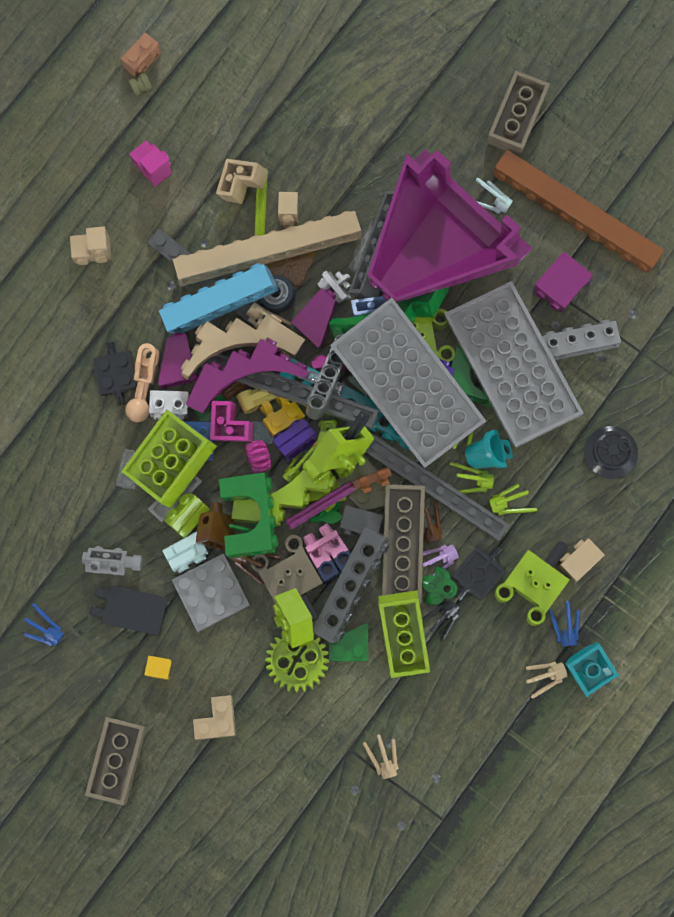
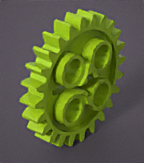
M283 636L281 640L275 637L277 644L270 643L273 651L267 650V654L271 657L265 659L267 663H271L266 666V669L273 670L269 674L270 678L276 676L274 683L281 682V689L287 685L288 692L293 687L296 693H298L301 687L304 692H306V686L314 689L313 682L320 684L318 677L325 678L322 671H328V667L324 664L329 663V659L324 658L328 655V651H322L326 647L325 644L319 645L321 638L319 637L302 644L297 651L293 652L289 650L290 643L285 642ZM307 646V649L303 652V654L300 657L301 663L297 662L292 674L290 676L287 675L291 668L294 666L293 659H298L303 647ZM313 653L316 655V659L314 661H307L305 659L306 655ZM282 660H287L289 662V666L286 668H280L279 662ZM298 670L306 672L303 678H297L295 674Z

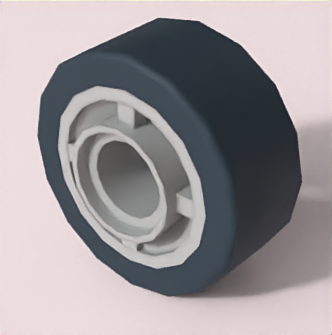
M272 275L281 294L278 297H273L274 293L261 298L260 301L271 312H284L295 302V288L286 277Z

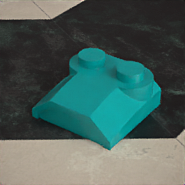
M598 642L586 646L571 656L565 663L568 672L571 673L586 697H589L590 694L615 677H619V674Z

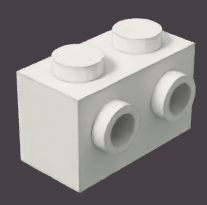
M150 390V416L154 417L155 420H159L164 412L169 410L181 420L189 418V406L186 405L190 396L189 392Z

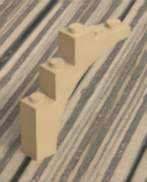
M268 315L264 319L260 318L255 325L256 330L236 318L234 322L230 321L225 329L227 333L206 321L195 332L197 334L196 341L201 344H196L191 354L193 356L190 361L186 360L181 367V370H183L182 376L189 380L194 372L210 358L234 348L257 347L259 340H266L267 337L277 342L276 346L280 347L279 352L294 359L304 344L305 339Z

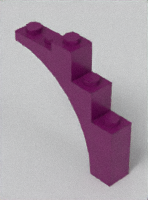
M267 337L266 340H259L251 358H249L250 354L243 350H239V352L233 351L224 370H222L223 366L218 363H206L186 405L201 413H206L212 401L225 388L250 374L263 371H281L308 379L311 372L307 370L308 366L300 362L295 364L290 361L291 358L283 353L277 355L280 347L276 346V341Z

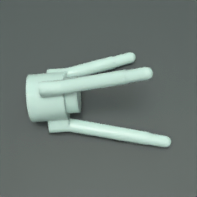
M476 178L478 183L497 197L493 203L496 207L481 202L478 203L483 208L492 210L497 214L501 211L506 213L513 201L492 182L487 181L486 184L481 179Z

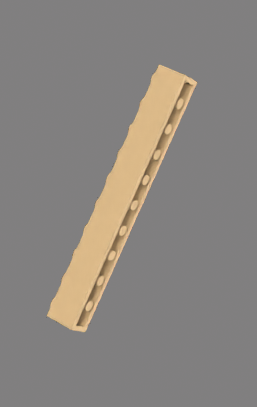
M345 211L337 216H326L322 220L307 221L303 225L289 226L281 231L274 230L266 235H255L247 240H236L228 245H217L213 249L198 250L190 255H180L173 259L179 285L182 287L249 269L252 265L258 263L261 265L358 240L361 239V228L356 212Z

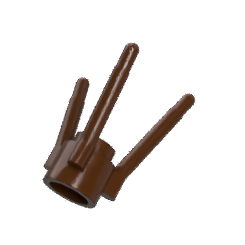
M434 501L436 525L432 524L428 508H424L429 527L424 528L423 540H426L427 544L442 539L441 534L443 533L437 501Z
M269 553L263 554L267 558L281 560L280 556ZM250 556L231 558L235 562V566L241 568L260 585H263V581L243 565L250 562L262 567V563L250 558Z

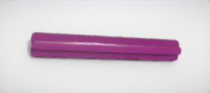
M348 481L286 520L287 525L290 529H294L355 491L353 484Z

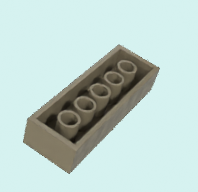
M385 485L384 535L390 538V546L388 551L383 554L381 596L418 590L419 602L421 604L425 486Z

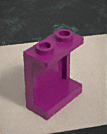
M563 251L537 281L533 290L537 297L548 301L553 310H559L562 313L579 291L591 280L593 274Z

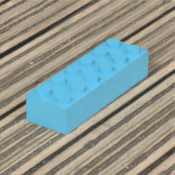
M258 263L252 265L250 270L244 273L239 271L233 274V278L228 280L221 279L215 282V286L199 289L195 295H185L177 303L170 302L165 304L163 309L159 310L167 332L171 334L187 332L201 324H205L206 321L214 320L279 291L271 271L264 264Z

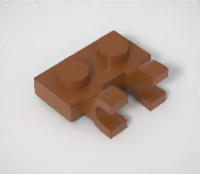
M386 467L351 481L355 489L359 488L360 491L363 490L364 493L372 491L370 483L377 481L382 486L390 484L388 477L392 474L390 469Z

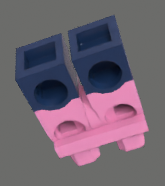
M328 524L319 528L323 538L318 541L312 533L303 537L306 551L324 584L340 576L331 557L340 573H342L351 555L337 531H333Z

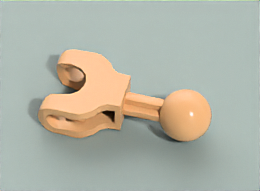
M149 343L142 344L138 349L134 380L138 382L135 398L127 403L125 409L127 417L133 422H142L149 416V404L146 402L149 384L154 385L159 368L160 352ZM152 352L151 357L147 358V355Z

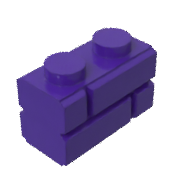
M303 418L292 422L290 428L285 432H278L274 437L273 443L285 460L289 462L318 441V437Z

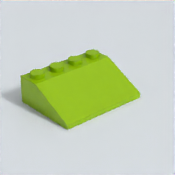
M166 410L121 472L158 502L172 508L217 446L172 412Z

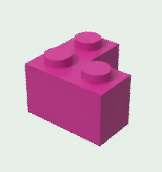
M147 140L129 154L131 161L154 187L172 174L170 169L171 163L168 161L170 159L163 150L160 152L153 143L150 145Z
M212 401L210 440L252 442L254 423L250 421H235L236 403L231 401Z

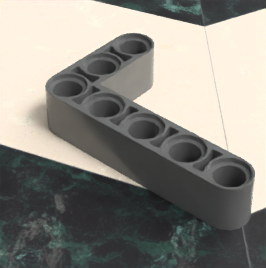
M342 335L337 336L334 341H336ZM332 347L308 400L306 414L311 419H319L323 416L345 365Z

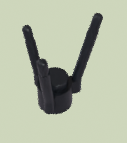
M448 600L447 603L442 602L439 607L424 616L422 621L425 622L441 611L442 616L430 631L433 632L445 619L450 620L441 636V641H443L453 623L459 617L458 613L461 609L452 600Z

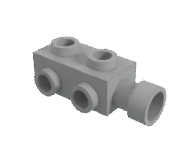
M96 546L95 548H88V552H83L82 564H85V572L124 575L126 568L141 571L142 555H134L132 557L127 556V551H123L120 548L108 550Z

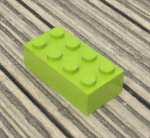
M418 590L379 596V608L391 678L429 673L430 666Z

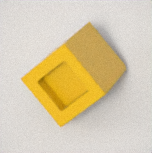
M148 656L145 676L170 680L169 672L172 661L170 659Z

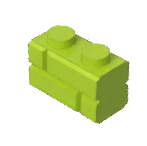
M189 492L180 498L179 504L175 508L168 511L164 521L176 533L186 538L199 523L201 513L209 512L210 509L198 497Z

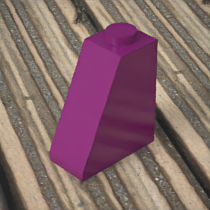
M321 288L291 321L318 348H323L330 330L329 323L334 318L339 303L335 299L337 296L330 289L326 291Z
M175 333L167 338L158 381L161 390L198 380L196 371L189 380L182 376L183 370H181L183 363L186 360L190 361L192 358L186 333Z

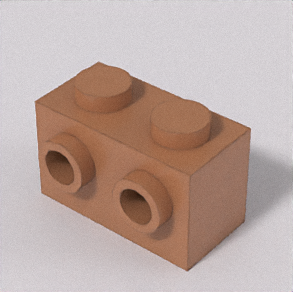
M144 33L121 58L123 68L137 78L161 54L159 43L147 33Z

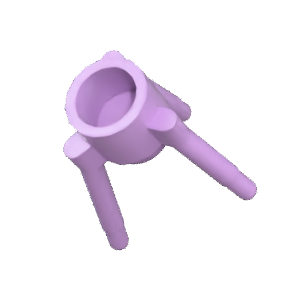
M443 545L439 548L423 551V556L439 552V556L423 563L422 566L425 567L442 560L443 563L447 562L442 568L447 569L455 564L454 560L458 559L459 556L453 545Z

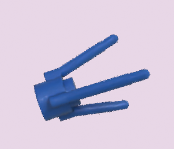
M566 601L567 630H562L561 634L553 611L549 608L548 612L557 635V642H561L562 646L577 645V640H579L580 611H576L575 627L572 629L570 602Z
M33 603L32 606L53 628L49 627L46 630L28 618H24L25 622L43 632V637L46 639L24 633V636L45 643L50 647L52 645L57 646L64 635L61 632L62 628L56 625Z

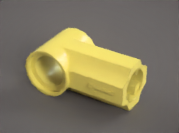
M250 389L239 393L236 398L243 413L248 414L257 410L263 402L267 400L270 402L276 399L277 396L259 389Z

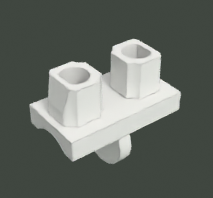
M327 271L322 274L323 278L318 283L320 288L327 291L332 287L335 290L334 294L337 296L335 299L339 303L352 298L343 288L344 286L346 289H349L351 286L347 282L351 278L349 274L343 276L340 272H337L334 276L331 272L328 273Z

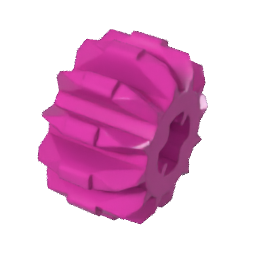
M256 440L248 443L245 447V453L252 472L262 473L269 470L271 460L264 441Z

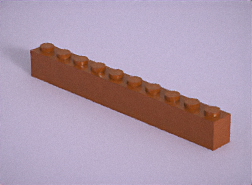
M506 150L496 164L493 174L498 180L507 182L517 192H523L529 200L537 201L545 210L557 214L558 218L562 221H568L573 224L576 230L584 231L593 241H599L604 244L605 248L609 251H615L620 254L623 260L634 263L640 271L650 273L663 254L664 249L512 152Z

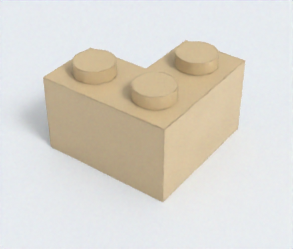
M226 159L216 194L226 202L242 204L247 187L263 189L268 171L259 163Z
M105 226L86 228V235L70 236L71 256L74 263L86 265L92 261L105 263L107 260H112L110 237Z
M232 696L211 697L213 717L193 719L195 740L236 736Z

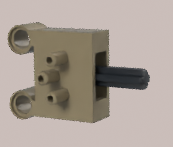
M291 535L286 539L285 547L292 556L269 568V562L265 555H255L252 559L256 561L263 559L265 566L263 568H256L255 564L251 563L253 570L259 573L274 602V596L296 588L312 616V622L318 619V615L306 594L321 587L323 583L303 549L301 538L297 535ZM293 540L299 542V547L295 550L289 548V543Z

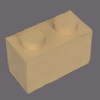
M279 192V226L284 228L298 226V192Z
M589 538L585 542L581 539L574 546L576 550L571 555L567 553L560 559L562 564L559 568L574 584L605 555Z

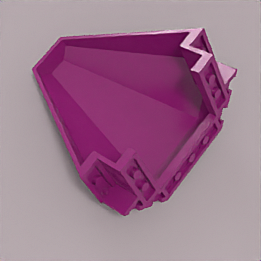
M424 149L415 160L406 154L368 271L370 279L368 283L375 290L379 288L384 293L382 296L386 301L392 297L397 303L516 267L533 248L520 237L521 227L508 215L501 220L500 224L451 178V162L438 150L431 155Z

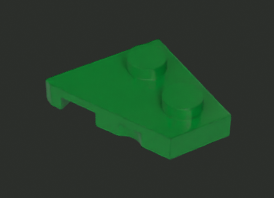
M368 623L345 633L342 640L337 643L329 642V662H368Z

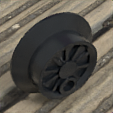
M606 426L599 428L590 435L585 444L584 456L587 465L595 474L606 479H617L627 475L636 465L638 447L634 438L624 429Z

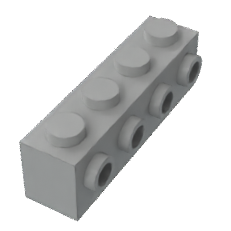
M610 320L600 321L599 324L593 326L591 323L584 324L578 329H573V327L565 328L559 333L550 331L542 336L554 360L616 348L621 343L616 321L610 322Z

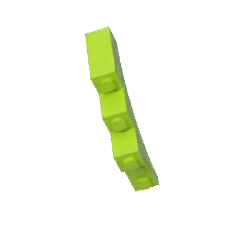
M320 431L316 448L327 432ZM303 469L293 481L280 490L271 493L270 496L274 499L272 516L276 518V526L281 527V521L285 519V510L283 508L303 510L306 508V505H309L310 493L308 491L330 493L331 488L335 486V476H333V473L327 470V476L322 481L314 483ZM252 499L234 500L231 519L240 523H259L261 511L256 501Z

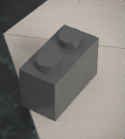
M346 505L340 530L343 531L342 534L354 537V534L361 536L365 527L379 532L383 515Z

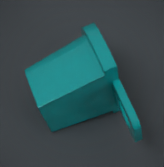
M498 430L486 432L484 437L465 448L467 462L473 469L506 468L505 459L513 458L510 442L508 440H501ZM504 445L506 446L508 453L505 452Z

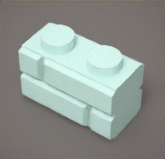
M197 532L162 550L174 573L177 571L182 573L189 569V564L193 562L198 564L206 559L205 556L208 555L205 546L196 543Z

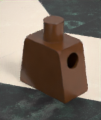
M211 503V511L201 513L196 543L218 550H225L224 536L234 535V529L229 527V524H233L232 516L222 513V503Z

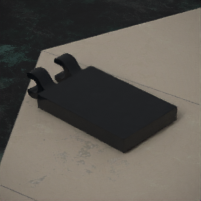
M111 585L110 591L95 588L94 595L106 598L107 603L105 610L91 606L89 614L102 617V624L155 636L160 635L168 598Z

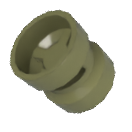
M145 72L139 74L136 79H128L135 97L141 95L142 91L152 89Z

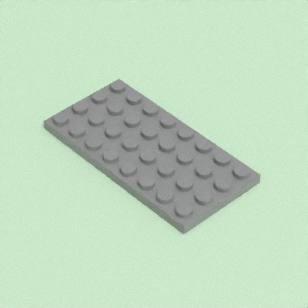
M512 281L444 313L450 329L514 448L584 414Z
M392 297L330 344L424 468L486 422L482 414Z

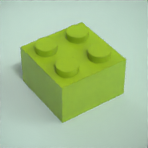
M294 588L274 596L275 605H273V610L276 614L274 621L278 628L281 627L283 630L282 636L285 642H289L291 647L294 648L314 640L312 616L297 589Z

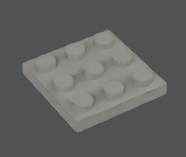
M224 553L172 579L197 632L250 606Z

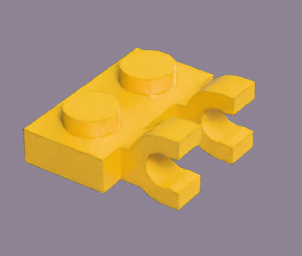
M277 396L275 401L282 409L275 413L268 400L261 404L260 411L266 417L262 422L272 437L278 432L288 429L295 420L305 418V415L295 402L289 403V400Z

